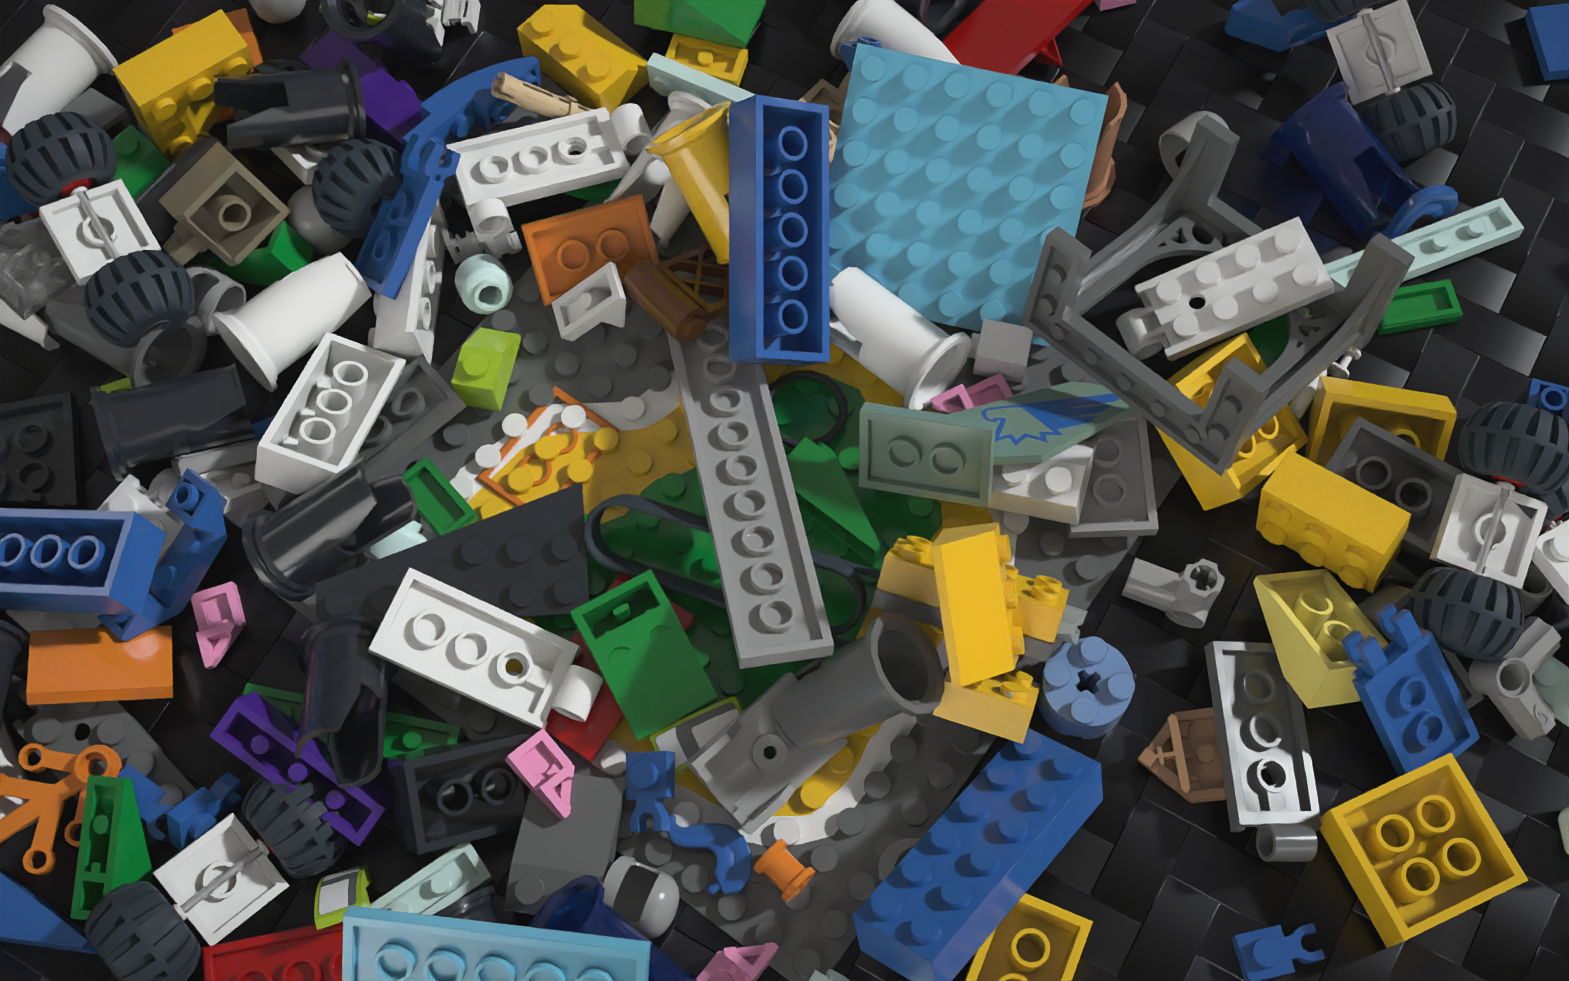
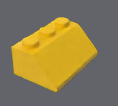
M543 5L517 28L524 57L534 56L538 59L542 72L589 109L594 110L606 107L610 115H612L616 108L624 105L649 82L646 65L648 61L578 5Z
M1320 375L1309 415L1307 436L1309 441L1306 446L1305 458L1325 468L1348 430L1359 416L1444 461L1457 412L1448 396Z
M999 522L943 529L931 545L951 684L952 688H956L1014 670L1018 655L1025 653L1022 627H1014L1011 609L1018 608V596L1015 581H1007L1005 563L1011 562V547L1008 534L1000 535Z

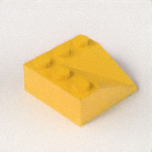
M220 9L112 70L142 130L170 161L179 156L197 138L196 136L199 133H208L218 119L219 113L224 106L214 104V75H245L247 72L250 73L255 65L248 45L223 10Z
M1244 332L1209 348L1166 381L1202 409H1205L1224 365L1232 358H1238L1259 375L1267 367L1248 334ZM1287 404L1242 444L1232 467L1220 476L1156 427L1204 511L1243 498L1278 467L1289 450L1297 452L1309 441Z
M1451 752L1332 808L1319 818L1322 826L1319 828L1387 949L1528 881Z

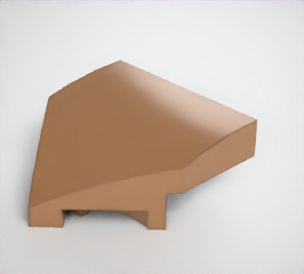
M1213 707L1171 713L1167 722L1148 748L1146 747L1139 756L1138 761L1190 803L1226 800Z

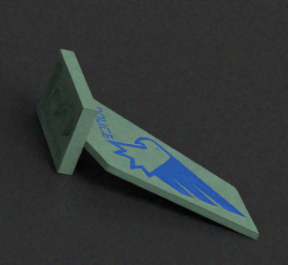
M1077 381L1066 382L951 414H940L865 402L860 409L859 487L988 508L992 498L993 465L1042 463L1136 412V410L1103 385Z

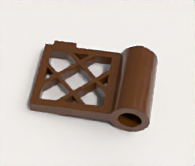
M706 243L657 265L651 260L638 262L625 275L622 287L623 291L678 342L694 341L705 332L708 322L729 313V263L725 264L726 267L702 263L703 260L715 255L709 243ZM681 271L693 273L696 276L695 280L679 278L674 273ZM704 275L724 279V285L702 282L700 277ZM698 294L721 297L722 300L708 305Z

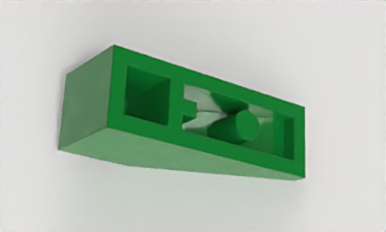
M282 220L238 265L230 267L212 250L208 249L202 254L198 252L183 265V268L198 263L206 264L237 282L270 286L277 280L281 281L289 274L309 265L315 248L285 220Z
M804 437L786 457L800 511L874 566L879 560L880 543L840 462L837 460L836 454L827 445L821 442L815 444L807 437Z
M88 775L70 917L80 920H87L93 907L109 891L123 884L136 881H147L152 884L153 871L131 778Z

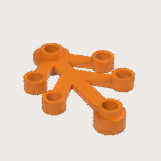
M30 743L24 746L19 752L18 762L25 770L40 773L50 768L71 773L54 785L11 778L0 772V798L8 796L30 800L0 819V843L39 818L31 848L26 851L23 857V866L29 873L46 875L56 866L57 858L52 847L64 804L67 799L81 791L75 819L66 826L64 832L66 841L70 845L79 848L80 841L75 840L74 833L82 825L88 775H93L92 768L94 764L99 761L105 762L106 769L100 776L117 777L122 771L121 759L112 748L105 745H93L84 749L79 755L51 751L37 743ZM40 750L42 754L40 762L30 766L28 762L30 754ZM44 852L47 857L46 863L43 867L36 869L33 865V859L38 853Z

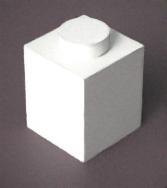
M984 319L981 334L972 333L971 350L968 357L975 359L973 374L992 377L1002 373L1006 381L1022 384L1033 331L1024 326Z

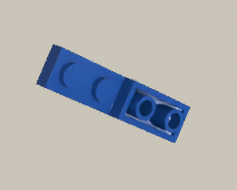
M534 56L494 64L464 76L439 90L420 104L422 122L402 138L404 149L414 133L426 138L425 145L421 147L419 152L420 157L429 140L444 146V152L446 145L452 144L458 138L466 136L474 124L488 132L497 123L504 122L517 105L492 96L491 87L494 78L498 77L499 72H504L516 79L540 87L539 60Z

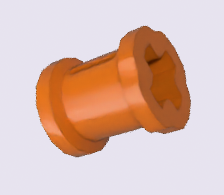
M780 839L760 857L753 869L758 874L764 873L783 892L781 898L787 903L808 884L816 871L812 867L805 868L786 849L787 843Z

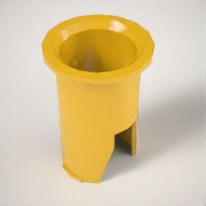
M730 101L716 104L682 121L656 137L645 147L648 154L655 153L662 157L716 255L717 263L720 265L729 263V204L724 195H727L729 198L728 117Z

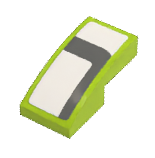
M733 696L697 711L650 735L649 738L655 751L675 752V777L690 769L685 762L744 709L739 698Z
M367 863L321 878L316 890L314 920L317 930L343 922V915L349 906L371 907L366 887L372 882Z

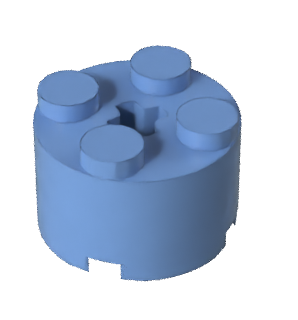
M1090 636L1078 639L1077 645L1066 642L1050 655L1049 661L1045 664L1039 679L1041 686L1037 696V703L1044 720L1058 733L1066 736L1081 737L1082 739L1098 738L1116 726L1131 701L1135 689L1131 668L1117 649L1099 637ZM1078 684H1080L1083 687L1088 686L1091 688L1092 692L1088 690H1083L1082 692H1080L1079 690H1077Z

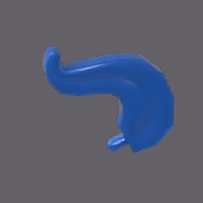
M1442 184L1423 188L1409 197L1397 211L1387 228L1380 233L1391 240L1402 236L1423 215H1431L1435 223L1443 220L1444 216L1451 215L1458 205L1457 192L1452 187ZM1373 232L1372 237L1376 236L1379 232Z
M669 815L670 831L666 833L669 840L676 847L709 849L716 856L714 874L718 882L708 886L707 892L712 895L722 890L724 896L741 892L752 878V853L745 837L732 826L726 824L708 823L682 828L676 826V816Z

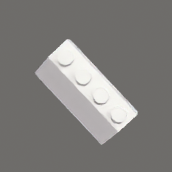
M439 199L396 300L383 296L378 292H375L373 306L377 320L376 327L369 330L368 346L406 360L405 367L420 355L431 365L446 250L441 230L446 228L448 230L449 227Z
M326 332L257 445L255 480L294 494H300L311 490L352 464L401 375L406 360Z
M1083 440L1042 463L993 465L992 498L988 508L1078 525L1097 443Z

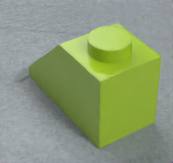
M480 327L462 345L451 384L455 393L466 406L501 412L521 342L520 334Z

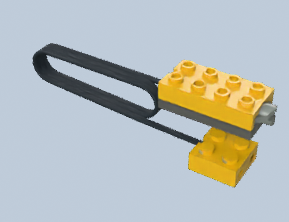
M630 494L610 497L590 511L584 523L583 539L587 551L597 563L610 570L631 577H636L651 569L661 587L727 609L722 590L622 557L607 547L600 533V520L604 511L611 506L627 507L710 533L707 517ZM907 536L906 540L899 538L894 547L886 554L881 571L810 549L814 566L846 578L854 588L857 597V608L853 618L841 625H829L835 646L842 647L850 643V641L835 636L846 634L857 625L866 609L867 591L863 580L857 573L879 579L871 607L887 612H901L915 621L943 629L931 551L933 543L917 536ZM1005 563L1007 581L1014 580L1017 589L1018 608L1011 609L1014 627H1022L1025 653L1023 655L1048 662L1055 639L1077 645L1080 634L1077 626L1083 624L1088 611L1066 604L1070 590L1061 588L1062 583L1048 576L1037 575L1035 579L1019 575V570L1016 567ZM1012 670L963 687L952 688L950 671H947V673H944V693L940 705L934 709L933 715L1023 744L1041 684L1033 682V677L1025 672Z

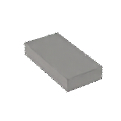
M249 439L173 457L171 463L174 474L182 477L187 468L199 474L254 461L257 457V445L260 441Z

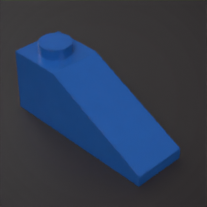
M0 868V941L92 954L99 953L87 938L83 929L6 870Z

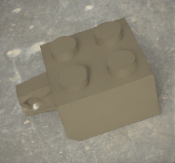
M217 142L159 200L166 210L178 221L173 228L175 232L163 245V248L182 266L198 252L202 254L208 249L212 250L230 267L238 265L291 210Z

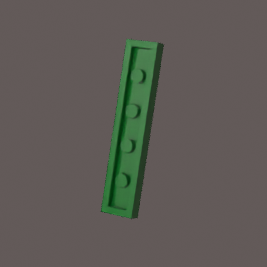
M246 683L243 696L256 692L299 724L303 694ZM387 711L383 759L430 747L460 743L464 729L457 725ZM323 733L316 736L327 745L328 734Z

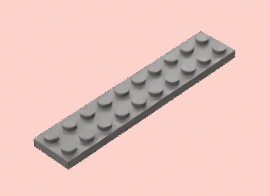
M729 313L708 322L705 332L694 341L678 342L667 332L740 669L832 656L834 643L763 365L729 362Z

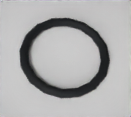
M795 370L780 376L768 387L771 400L775 392L784 384L796 379L819 381L834 392L839 402V417L836 424L825 436L812 440L815 444L818 442L825 445L830 443L842 431L848 417L847 399L841 387L829 376L813 370ZM780 432L783 445L795 448L801 442L786 437Z

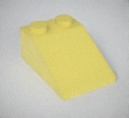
M1327 569L1256 576L1253 584L1283 676L1307 708L1361 701L1352 682L1355 678L1353 672L1358 667L1348 659L1341 640L1353 630L1361 633L1363 640L1369 635L1375 637L1381 649L1388 645V643Z

